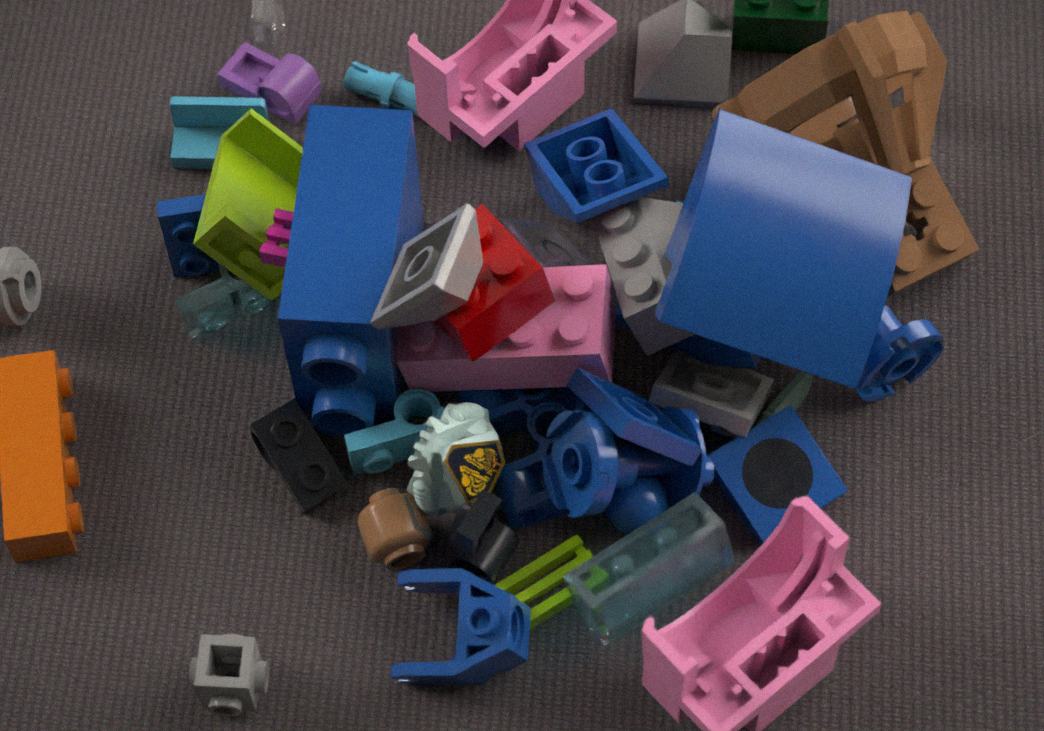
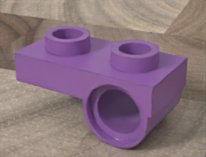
M246 42L240 46L217 74L221 86L243 98L265 99L268 111L294 125L301 120L309 110L310 105H313L323 93L317 72L302 57L287 53L279 60Z

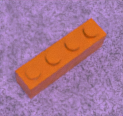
M54 350L0 358V478L4 541L15 563L77 553L76 534L84 533L81 505L79 502L73 503L72 488L80 487L79 465L76 456L70 457L69 443L77 441L76 423L73 412L66 411V398L74 396L73 382L70 369L61 368Z

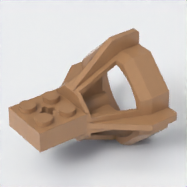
M908 11L875 15L860 23L853 21L843 26L836 34L805 48L745 86L736 97L716 106L712 111L713 119H715L718 109H722L912 177L905 225L906 222L911 224L917 234L915 237L913 235L906 237L902 235L887 298L970 257L980 250L932 161V156L930 157L947 59L921 13L916 12L909 15ZM903 89L904 104L892 109L889 97ZM858 117L857 119H855V120H853V121H851V122H849V123L843 125L842 127H840V128L838 129L837 126H840V125H842V124H844V123H846V122L852 120L853 118Z

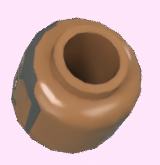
M396 488L384 489L373 494L369 498L370 504L360 512L357 520L371 560L378 564H385L389 570L407 568L420 562L426 556L425 550L433 540V533L426 513L418 507L415 497L409 493H399V490Z

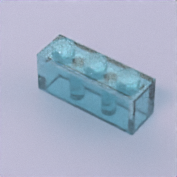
M694 492L563 576L577 615L605 647L644 622L650 616L652 617L734 564L735 559L725 523Z

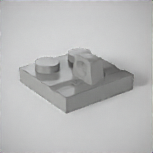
M676 350L654 383L649 402L662 408H691L697 413L699 421L710 424L711 431L733 439L738 436L746 438L770 394L774 379L746 368L708 365L686 355L684 352Z

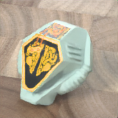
M471 402L458 405L449 403L439 420L433 416L428 418L426 423L428 427L425 431H421L419 435L421 439L413 447L416 450L414 456L411 455L407 462L409 467L415 469L407 492L415 497V501L422 511L435 518L448 511L460 509L466 500L474 504L483 488L491 493L506 463L499 435L489 420V410Z

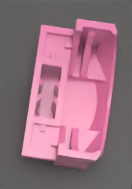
M506 0L501 9L480 33L463 48L444 60L438 58L419 43L418 35L413 33L407 46L415 85L417 115L450 142L465 132L485 148L496 137L500 136L520 151L524 148V143L533 140L584 95V61L617 33V21L590 0Z
M808 496L794 499L780 523L767 540L738 570L705 599L684 615L659 630L654 628V619L651 616L646 619L642 628V653L644 656L642 685L678 723L688 716L701 731H739L743 726L749 731H762L833 671L839 646L880 611L881 603L843 566L850 538Z

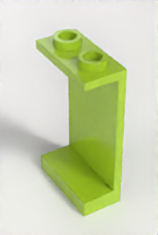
M251 108L220 137L193 245L273 301L282 293L285 268L262 263L259 251L262 243L267 242L266 233L269 225L273 226L274 224L273 215L276 208L294 212L303 147ZM280 243L279 246L288 248L289 244Z

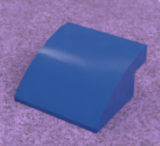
M718 109L665 251L666 257L672 263V268L654 314L661 323L856 389L869 356L892 282L906 220L912 177Z

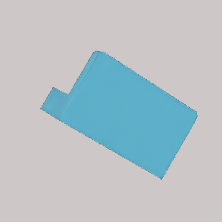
M171 97L169 107L174 123L170 157L173 168L212 169L221 135L252 108L269 121L265 99Z

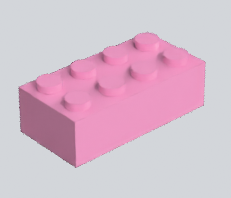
M607 264L543 267L555 302L473 363L435 321L400 326L396 363L409 389L420 388L430 392L568 387L567 383L577 368L612 382L618 298Z

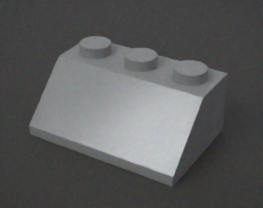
M640 197L592 218L623 317L644 352L649 356L695 334L661 323L654 314L672 268V263L666 257L665 251L683 204Z

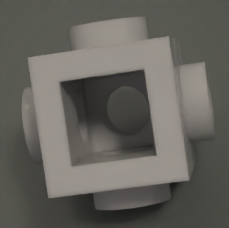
M201 634L198 657H192L190 662L189 688L196 690L202 708L208 709L212 714L223 717H235L240 715L241 711L256 712L258 694H266L268 691L270 677L269 661H262L255 637H245L237 634Z

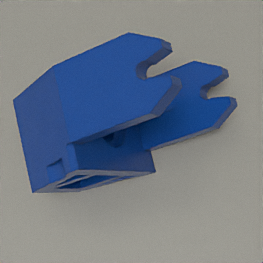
M461 568L411 569L398 572L397 585L405 587L407 592L457 594L459 596L456 656L447 662H402L392 664V679H398L399 683L415 685H482L488 682L492 675L499 672L506 673L528 661L531 608L515 596Z

